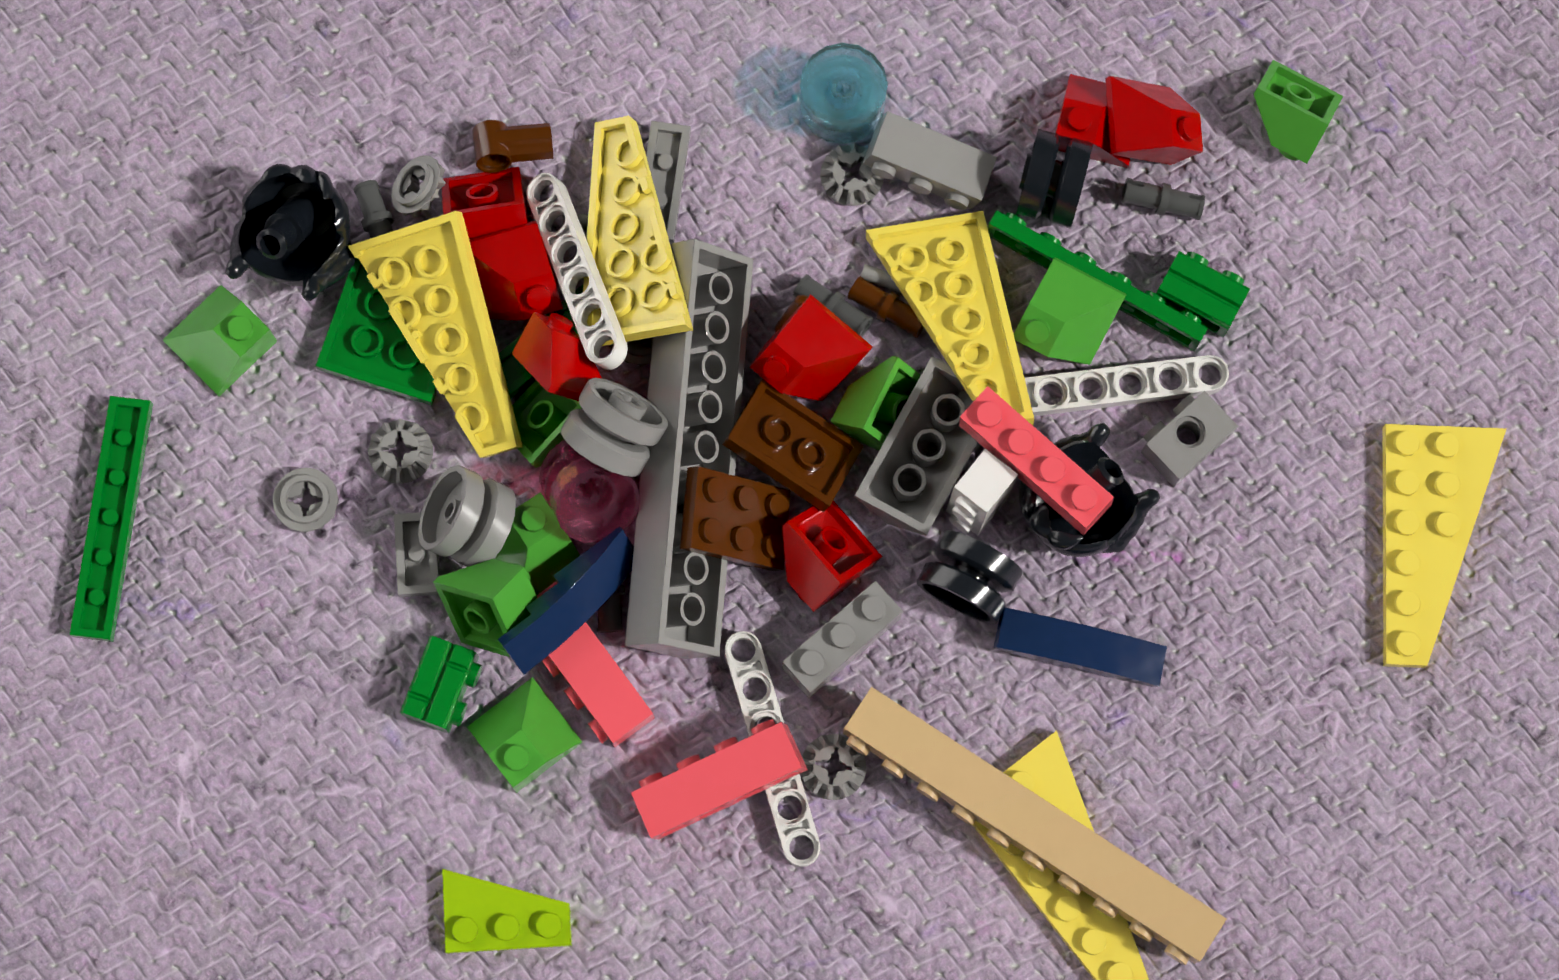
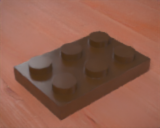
M764 379L756 386L722 444L822 512L830 507L863 448V445L791 396L778 392Z
M700 466L687 468L680 549L769 571L784 570L785 553L782 526L788 521L791 491Z

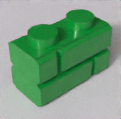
M1179 251L1156 293L1167 301V306L1178 312L1185 310L1193 313L1201 319V325L1224 338L1250 288L1243 285L1244 279L1236 273L1228 270L1220 273L1208 267L1209 262L1203 256L1195 252L1184 254Z
M430 635L401 707L400 713L402 716L446 733H450L452 725L459 727L468 705L462 702L468 686L475 688L483 665L477 663L479 659L477 652Z

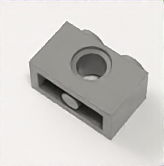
M1205 391L1196 399L1191 394L1188 395L1173 409L1177 416L1167 425L1162 421L1158 422L1143 437L1147 443L1141 453L1173 487L1180 483L1224 443L1238 427ZM1180 428L1190 429L1196 436V443L1192 445L1182 443L1177 437V430Z

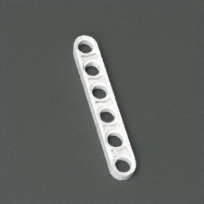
M549 173L538 174L530 181L526 191L527 200L534 219L537 221L542 240L587 357L601 368L612 370L621 365L626 358L628 351L627 342L566 186ZM548 185H553L552 195L547 200L540 202L542 190ZM560 215H565V223L562 228L552 232L551 227L554 220ZM577 245V253L574 259L564 263L563 257L566 250L571 246ZM589 277L587 289L581 294H576L575 288L581 278ZM601 308L602 313L599 321L595 325L588 326L587 319L589 314L594 309ZM613 340L614 347L611 354L605 358H600L599 352L602 345L606 341Z
M1214 355L1025 377L1033 415L1042 416L1186 398L1190 394L1193 397H1197L1204 391L1208 395L1218 393L1226 384L1229 378V369L1223 359ZM1205 365L1216 367L1221 375L1220 381L1215 385L1203 383L1199 378V369ZM1165 370H1173L1179 374L1181 385L1177 389L1167 390L1160 384L1159 374ZM1125 375L1136 376L1141 382L1140 392L1134 395L1124 393L1119 386L1120 378ZM1087 379L1098 382L1102 389L1101 396L1094 400L1084 398L1079 391L1080 383ZM1053 384L1057 386L1062 393L1061 401L1054 405L1044 403L1039 395V390L1044 385Z
M747 631L732 634L725 645V657L750 737L753 735L751 729L755 727L758 720L771 718L776 723H784L760 641L754 634ZM739 640L750 641L755 647L754 656L747 662L737 661L731 654L732 646ZM750 679H759L767 687L766 695L759 701L748 700L743 694L744 684ZM798 774L766 789L765 793L786 860L793 866L807 867L818 858L820 841L801 777ZM785 797H795L802 805L801 814L793 820L784 819L778 812V804ZM799 836L809 838L814 846L813 854L805 860L796 859L790 852L789 846L791 841Z

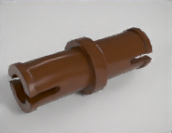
M861 276L856 279L848 293L847 299L853 300L877 314L876 319L883 323L889 321L912 334L915 338L924 329L912 308L899 300L900 295L893 291L888 294L864 280Z

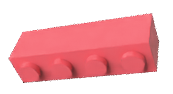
M987 386L960 416L959 426L1015 471L1018 474L1017 477L1083 536L1112 505L1114 496L990 387Z
M557 582L553 583L548 588L537 595V598H539L541 595H543L545 592H547L549 589L555 586ZM586 622L556 650L542 660V663L553 678L561 674L569 687L564 690V693L577 710L585 707L590 713L593 720L588 725L602 744L609 739L615 748L655 719L653 712Z
M774 719L765 721L751 729L753 735L739 742L736 737L729 738L713 747L716 752L703 759H700L699 754L693 755L676 764L678 770L663 777L662 772H658L640 780L641 788L631 792V795L650 838L662 839L807 771L808 769L788 725L783 722L775 724Z

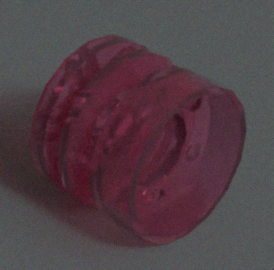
M565 440L549 451L541 465L539 482L557 522L570 538L583 543H598L619 526L623 531L630 527L638 514L640 494L633 477L623 476L594 464L575 451Z

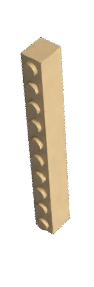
M873 687L870 688L845 726L843 734L849 737L846 744L864 756L872 752L884 760L881 767L895 777L902 779L904 775H907L919 783L916 789L930 800L937 802L939 798H942L953 805L954 808L951 812L965 823L973 825L977 821L989 829L986 835L991 840L1004 848H1008L1010 844L1014 845L1024 852L1022 859L1032 867L1042 872L1046 867L1060 876L1057 882L1076 895H1079L1082 890L1096 899L1093 906L1111 918H1115L1116 914H1119L1131 922L1128 928L1137 936L1148 942L1154 937L1165 944L1167 947L1164 952L1183 965H1186L1188 961L1194 964L1200 962L1227 920L1224 916Z

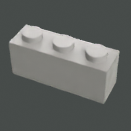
M887 111L878 120L862 164L871 167V171L879 177L885 179H894L895 177L909 183L908 187L917 193L925 195L930 193L945 198L944 202L947 205L956 209L966 210L967 208L972 209L982 201L997 157Z
M874 581L782 661V669L810 699L901 619L903 611L884 589Z

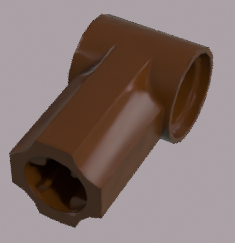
M486 120L473 127L472 134L476 166L483 172H501L509 168L511 163L554 159L550 123L507 127L502 121Z

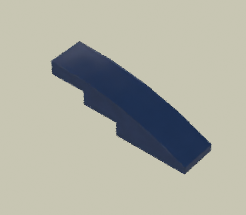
M620 526L553 575L558 583L526 607L531 615L498 639L524 675L556 650L590 619L632 571L634 546Z
M1005 608L999 618L993 648L1062 668H1076L1108 678L1118 677L1149 687L1160 686L1167 646L1135 637L1010 608Z

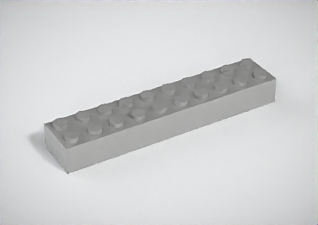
M690 239L670 245L693 331L653 337L648 401L663 413L668 421V427L657 444L647 446L650 451V458L640 476L625 646L684 659L720 656L728 560L680 549L687 468L700 466L735 476L737 454L722 444L741 411L753 258L697 239Z

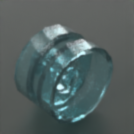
M838 43L825 46L810 57L802 70L799 107L802 119L812 133L827 142L847 144L860 141L874 132L878 120L884 113L888 87L884 67L876 56L859 45Z

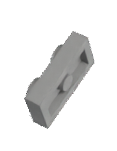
M422 512L394 514L399 597L439 595L433 583L440 576L439 555L425 550L419 542L418 530Z

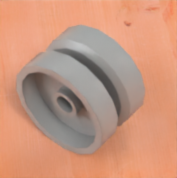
M601 378L588 380L579 396V404L582 409H574L569 413L561 427V435L575 451L594 464L623 476L635 477L639 475L650 458V451L647 446L657 444L668 427L666 417L650 401L618 383Z
M463 466L450 467L439 477L424 503L418 530L420 545L425 550L442 557L451 556L457 563L466 567L495 558L510 533L515 517L516 499L514 491L509 486L491 478L483 480L477 472Z

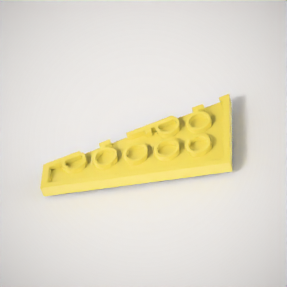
M629 115L595 122L587 242L625 340L629 342L693 331L638 124ZM584 277L583 292L589 285V277ZM601 308L594 309L589 314L587 319L588 326L595 325L599 321L602 313ZM613 340L606 341L602 346L614 344Z
M453 211L349 245L348 248L354 257L360 260L367 271V278L373 288L378 289L389 307L388 312L420 363L425 364L434 378L432 382L440 394H444L454 410L455 419L479 457L488 458L523 447L462 212Z
M984 211L866 230V240L971 400L974 402L988 386L1029 423L1034 425V415Z
M1385 424L1382 427L1383 666L1424 668L1428 665L1507 428Z
M1057 730L1003 772L1094 832ZM977 821L973 823V827L1094 980H1149L1132 932L1128 928V921L1119 914H1116L1115 918H1111L1093 906L1096 899L1082 890L1079 895L1067 890L1057 882L1060 877L1058 874L1047 867L1043 872L1037 870L1022 859L1023 851L1012 844L1008 848L1002 847L986 835L989 831L988 828Z

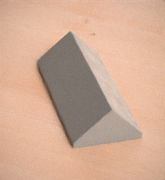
M931 356L854 495L858 501L887 524L927 536L977 444V441L959 426L960 416L973 401L947 363Z

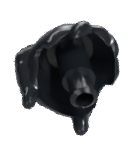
M285 164L272 165L263 173L261 179L243 196L242 216L234 227L230 242V260L226 264V274L230 279H237L245 271L251 269L257 275L291 286H302V297L306 301H312L320 292H324L325 289L341 280L354 266L356 258L348 248L349 245H352L349 238L351 232L349 209L342 195L333 186L330 177L326 173L315 171L308 165L294 167Z
M1105 423L1096 424L1087 432L1074 434L1053 443L1114 496L1112 505L1084 536L1022 481L1020 483L1019 501L1026 522L1046 546L1065 556L1087 557L1099 553L1123 551L1130 540L1136 536L1148 511L1160 499L1159 492L1155 489H1147L1134 494L1130 484L1125 480L1120 466L1100 448L1110 435V429Z

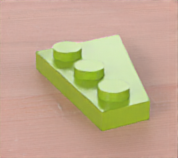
M442 869L445 953L572 946L571 910L569 903Z

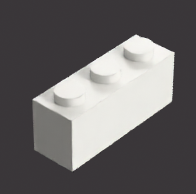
M985 449L953 488L946 510L951 514L949 517L950 522L962 532L968 534L971 530L978 536L1009 498L1018 474Z

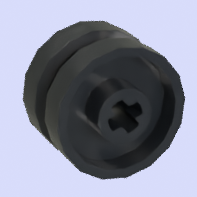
M1038 129L1032 153L1027 154L1019 184V189L1022 192L1016 215L1036 220L1042 213L1046 197L1053 198L1049 212L1050 223L1071 228L1083 188L1093 143L1073 138L1067 144L1063 161L1056 160L1060 144L1058 134Z
M952 530L942 531L933 548L935 555L941 562L925 563L916 580L917 585L934 599L953 610L984 623L997 624L1006 607L1003 597L998 592L1014 591L1023 574L1022 569L1003 553L973 537Z

